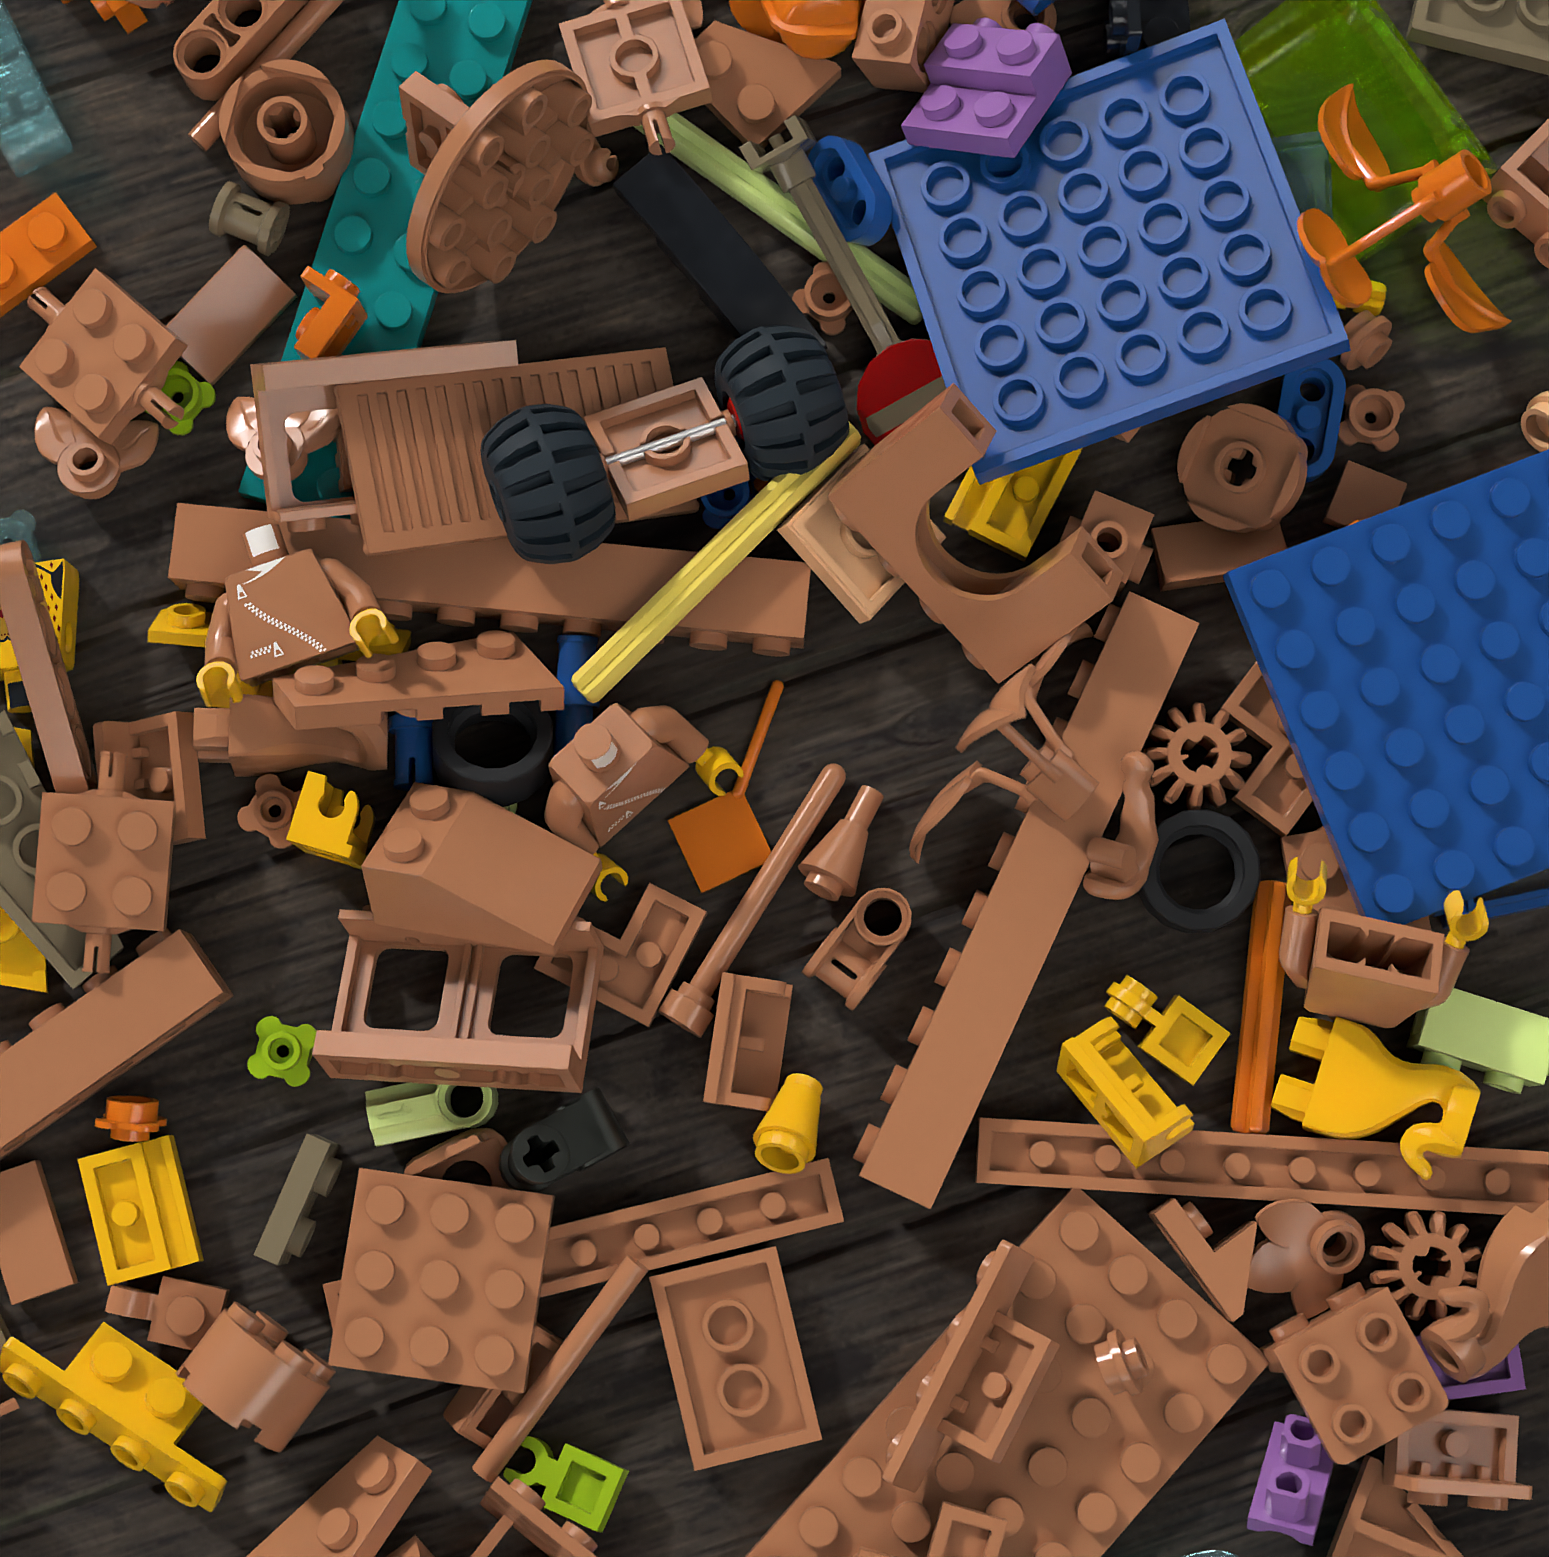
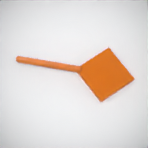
M775 680L771 684L741 766L744 776L741 778L738 775L733 790L727 792L725 796L716 797L668 820L701 893L762 866L771 853L745 797V791L784 688L783 682L780 680Z

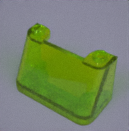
M1285 0L1234 42L1264 121L1328 209L1326 214L1339 227L1348 246L1412 206L1414 203L1411 192L1418 187V180L1388 187L1378 193L1368 190L1363 180H1351L1342 172L1326 149L1318 129V114L1322 104L1340 88L1348 84H1354L1353 88L1358 110L1377 142L1391 174L1422 167L1433 159H1436L1441 164L1463 149L1470 151L1477 157L1488 176H1491L1498 170L1485 147L1377 0ZM1420 214L1356 255V259L1359 262H1364L1424 222L1425 219Z

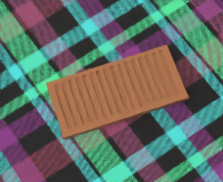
M666 347L524 363L512 367L336 385L334 393L364 542L363 552L366 554V557L508 538L503 522L494 505L482 465L480 448L485 434L498 420L524 406L540 404L564 406L573 409L583 419V417L673 387ZM609 481L615 505V523L629 522ZM697 499L633 521L696 513L699 510L700 504Z

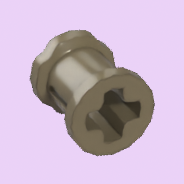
M228 181L222 187L214 202L210 214L209 231L218 237H222L227 233L255 244L260 254L270 256L276 251L285 234L290 207L282 201L270 204L242 192L240 184Z

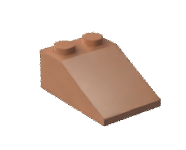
M414 782L361 866L374 923L377 925L554 956L603 869L600 858L473 791Z

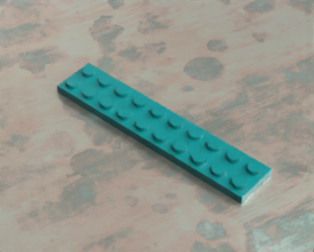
M399 0L354 136L352 156L341 176L311 267L323 276H325L329 269H332L350 280L361 291L357 298L366 311L368 318L341 355L421 348L438 296V291L424 283L412 272L407 258L406 240L409 219L425 175L410 165L406 141L407 126L406 120L403 119L399 86L417 71L436 85L445 84L459 95L465 105L471 107L489 88L509 74L533 0ZM306 286L281 361L301 359L294 349V345L298 341L296 339L298 326L312 308L318 307L321 309L324 305V302L311 294ZM333 440L327 446L308 453L306 468L296 479L291 481L293 495L297 500L306 502L354 496V491L339 493L338 480L340 479L339 467L336 468L335 454H337L336 442L333 443ZM246 466L238 490L239 494L244 498L266 504L264 480L256 477L249 467ZM350 514L331 516L332 518L351 519Z

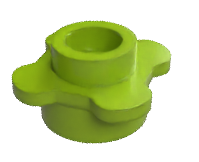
M176 361L169 370L164 387L161 389L171 399L176 393H182L184 396L181 403H176L184 409L182 420L168 413L179 423L177 426L169 429L175 435H185L191 432L194 427L193 420L203 408L211 407L216 400V392L213 386L208 382H198L188 372L187 366L180 361Z
M274 1016L263 1018L256 1026L259 1041L256 1053L250 1056L247 1062L249 1072L258 1079H264L269 1075L283 1078L288 1085L293 1087L305 1084L311 1075L308 1065L312 1058L316 1029L309 1024H302L298 1027L284 1025ZM282 1045H286L289 1048V1054L284 1058H281L277 1053L278 1048Z

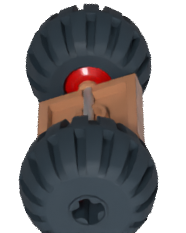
M783 324L761 326L734 340L719 356L715 366V387L721 411L703 377L596 412L583 417V419L577 412L568 407L540 404L524 406L498 420L482 439L480 454L494 505L515 552L521 558L530 562L558 564L578 560L598 548L612 532L616 519L615 505L609 481L630 522L749 481V472L762 481L770 482L778 475L788 473L802 475L815 469V467L835 453L849 434L848 413L842 389L834 367L822 344L811 332L803 328Z

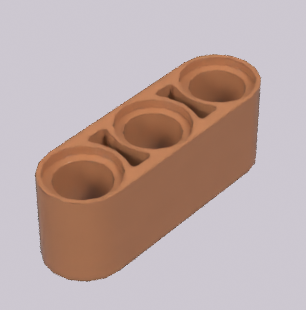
M212 0L183 31L174 44L173 57L175 65L187 87L195 96L203 100H219L310 0ZM258 10L262 12L259 20L251 26L238 27L234 25L237 17L244 11ZM218 55L220 57L219 63L211 71L205 73L193 71L195 64L203 56Z

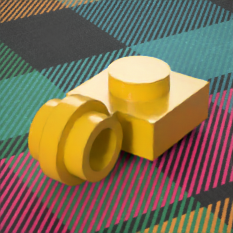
M1128 975L1125 976L1120 984L1113 982L1106 991L1110 998L1104 1007L1117 1018L1134 1029L1137 1028L1142 1020L1152 1025L1137 1047L1189 1085L1194 1086L1231 1034L1179 995H1174L1160 1014L1152 1008L1158 997L1147 987Z

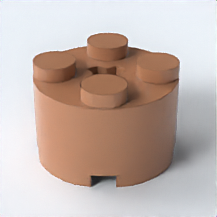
M287 59L272 60L261 64V69L251 73L244 79L242 76L230 86L222 101L219 113V131L225 148L243 181L260 196L273 202L282 201L291 205L327 200L334 194L336 187L339 185L341 176L350 162L354 147V128L344 103L330 81L320 70L311 65ZM292 127H298L296 133H290ZM279 135L288 136L287 138L283 139L278 138Z
M234 1301L230 1308H225L176 1372V1375L186 1379L183 1382V1386L195 1398L235 1429H238L240 1425L251 1428L253 1424L262 1429L254 1441L272 1451L280 1453L330 1388L329 1381L336 1371L312 1351L305 1348L301 1352L293 1345L284 1341L289 1332L274 1319L259 1310L254 1314L240 1303Z

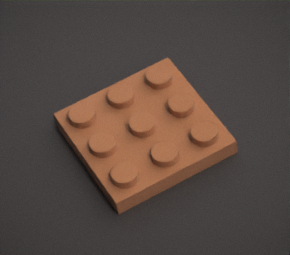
M359 1168L328 1365L526 1393L555 1196Z

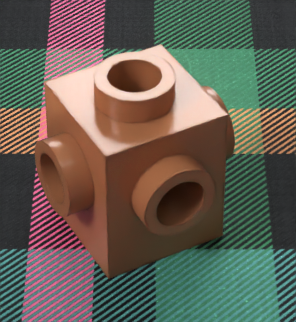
M1095 490L1083 519L1070 516L1060 542L1080 527H1083L1100 547L1107 549L1109 552L1105 553L1124 573L1115 595L1119 597L1127 580L1136 584L1140 583L1153 549L1142 544L1154 514Z

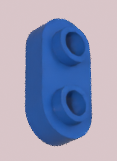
M826 136L814 145L808 155V159L817 174L812 179L846 242L861 246L873 245L885 235L891 223L893 206L890 194L858 143L837 136Z
M1329 359L1285 374L1279 387L1275 413L1291 424L1296 434L1303 439L1310 451V460L1306 461L1307 477L1305 483L1316 480L1327 470L1333 461L1346 393V381L1341 369ZM1307 383L1314 384L1320 390L1321 399L1315 402L1307 401L1300 393V386Z

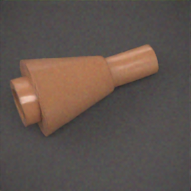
M862 785L845 818L840 819L798 865L800 872L807 877L804 885L816 895L831 901H838L841 895L847 897L855 896L869 835L867 829L884 798L879 791Z

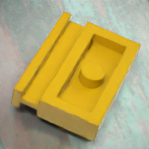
M1082 448L979 485L973 468L970 466L944 515L943 522L949 525L953 524L969 532V535L1025 562Z
M166 1135L146 1142H139L77 1159L107 1286L204 1261L174 1135Z

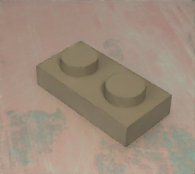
M306 1134L255 1250V1256L275 1265L288 1264L292 1254L297 1257L303 1255L316 1226V1221L308 1218L318 1194L325 1197L329 1195L340 1173L342 1161L334 1158L340 1144L317 1134Z

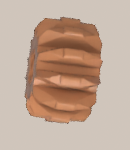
M1194 703L1189 713V723L1183 713L1174 707L1166 713V720L1170 730L1162 725L1153 724L1148 736L1160 747L1146 748L1142 753L1149 756L1153 764L1161 765L1160 769L1154 771L1149 781L1150 787L1157 786L1165 780L1171 785L1163 797V802L1166 805L1171 806L1179 798L1181 792H1186L1187 810H1200L1204 792L1210 804L1215 808H1219L1226 803V796L1222 786L1229 790L1239 791L1245 784L1243 778L1231 768L1247 767L1251 763L1252 757L1246 752L1232 751L1231 747L1246 738V733L1244 729L1240 728L1225 735L1221 730L1229 718V713L1225 710H1220L1214 716L1211 723L1205 722L1206 710L1204 704ZM1198 744L1207 750L1208 753L1203 760L1210 761L1211 766L1201 765L1194 772L1184 765L1189 756L1188 754L1181 755V748L1190 751Z
M1417 1211L1405 1212L1404 1226L1406 1233L1393 1223H1386L1382 1227L1384 1236L1393 1244L1391 1249L1384 1246H1371L1370 1256L1375 1259L1387 1260V1269L1375 1270L1370 1274V1280L1373 1284L1393 1282L1389 1290L1397 1305L1406 1299V1318L1418 1321L1427 1306L1431 1317L1434 1320H1440L1447 1317L1448 1310L1446 1303L1439 1299V1291L1445 1288L1458 1287L1461 1283L1477 1286L1478 1274L1465 1271V1262L1476 1261L1481 1258V1250L1478 1247L1459 1249L1458 1246L1467 1237L1469 1229L1464 1224H1456L1445 1232V1213L1432 1211L1426 1225H1424L1423 1219ZM1429 1249H1431L1433 1254L1429 1257V1260L1438 1261V1271L1436 1275H1424L1422 1282H1420L1417 1278L1422 1272L1412 1269L1413 1259L1415 1256H1426Z

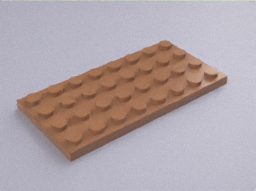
M1069 1189L1019 1246L1022 1250L1033 1255L1034 1260L1006 1316L1059 1343L1060 1346L1002 1462L999 1464L991 1461L945 1435L916 1492L893 1486L882 1479L883 1472L887 1466L886 1453L895 1435L902 1429H906L918 1405L916 1403V1395L922 1380L931 1370L937 1368L948 1346L946 1336L949 1325L745 1557H858L860 1546L896 1557H927L942 1500L998 1516L1008 1521L998 1557H1101L1268 1366L1269 1362L1261 1350L1081 1189ZM1117 1329L1126 1340L1134 1337L1138 1340L1149 1367L1150 1374L1141 1378L1143 1391L1133 1396L1127 1391L1117 1395H1113L1110 1392L1095 1356L1094 1346L1107 1341V1333Z

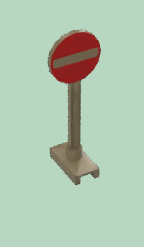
M794 115L784 121L793 137L792 140L785 143L780 133L772 136L768 140L774 150L769 153L765 152L762 145L752 141L745 143L739 148L751 170L763 174L772 171L783 193H791L877 351L876 357L869 362L858 384L856 405L863 432L876 445L943 392L946 386L931 341L914 338L902 341L894 330L812 179L817 174L805 152L813 147L817 141L806 121Z

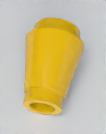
M800 1073L787 1076L784 1085L754 1132L755 1156L765 1167L779 1173L795 1174L801 1172L805 1164L814 1159L821 1104L820 1097L823 1091L822 1085L815 1078Z

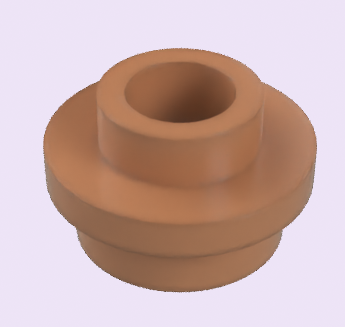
M1368 310L1352 318L1344 326L1351 351L1341 354L1340 363L1348 370H1354L1361 365L1366 369L1374 366L1383 358L1392 344V340L1388 337L1392 329V323L1385 316L1375 317Z
M1118 1329L1107 1333V1341L1096 1344L1094 1350L1099 1369L1108 1389L1113 1395L1125 1391L1131 1396L1141 1393L1143 1391L1141 1378L1148 1376L1150 1372L1146 1357L1138 1340L1135 1337L1126 1340Z

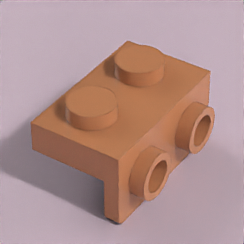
M174 711L129 723L116 721L95 723L93 725L97 778L99 779L100 751H110L113 753L111 777L113 776L114 752L128 753L124 792H128L140 799L176 802L173 845L206 839L197 750H194L193 747L194 714L191 712Z
M1445 1409L1440 1414L1385 1443L1383 1485L1408 1490L1407 1502L1422 1505L1448 1506V1494L1468 1495V1507L1489 1510H1508V1498L1532 1500L1533 1486L1516 1483L1519 1416Z

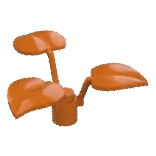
M1348 84L1330 95L1320 108L1318 129L1326 149L1349 179L1354 181L1363 180L1368 190L1378 193L1388 187L1418 180V187L1411 192L1414 203L1412 206L1349 246L1339 227L1323 211L1311 208L1298 217L1297 230L1302 245L1312 262L1320 267V275L1330 294L1336 301L1347 308H1358L1366 303L1372 293V283L1355 256L1421 214L1430 223L1438 219L1444 221L1432 238L1426 241L1423 248L1424 256L1430 262L1425 267L1424 273L1431 291L1450 320L1457 327L1469 333L1496 330L1511 323L1512 320L1508 319L1488 299L1455 254L1444 243L1457 224L1470 217L1467 208L1492 192L1490 178L1481 162L1473 153L1463 149L1441 164L1436 159H1433L1422 167L1391 174L1377 142L1358 110L1353 88L1354 84Z

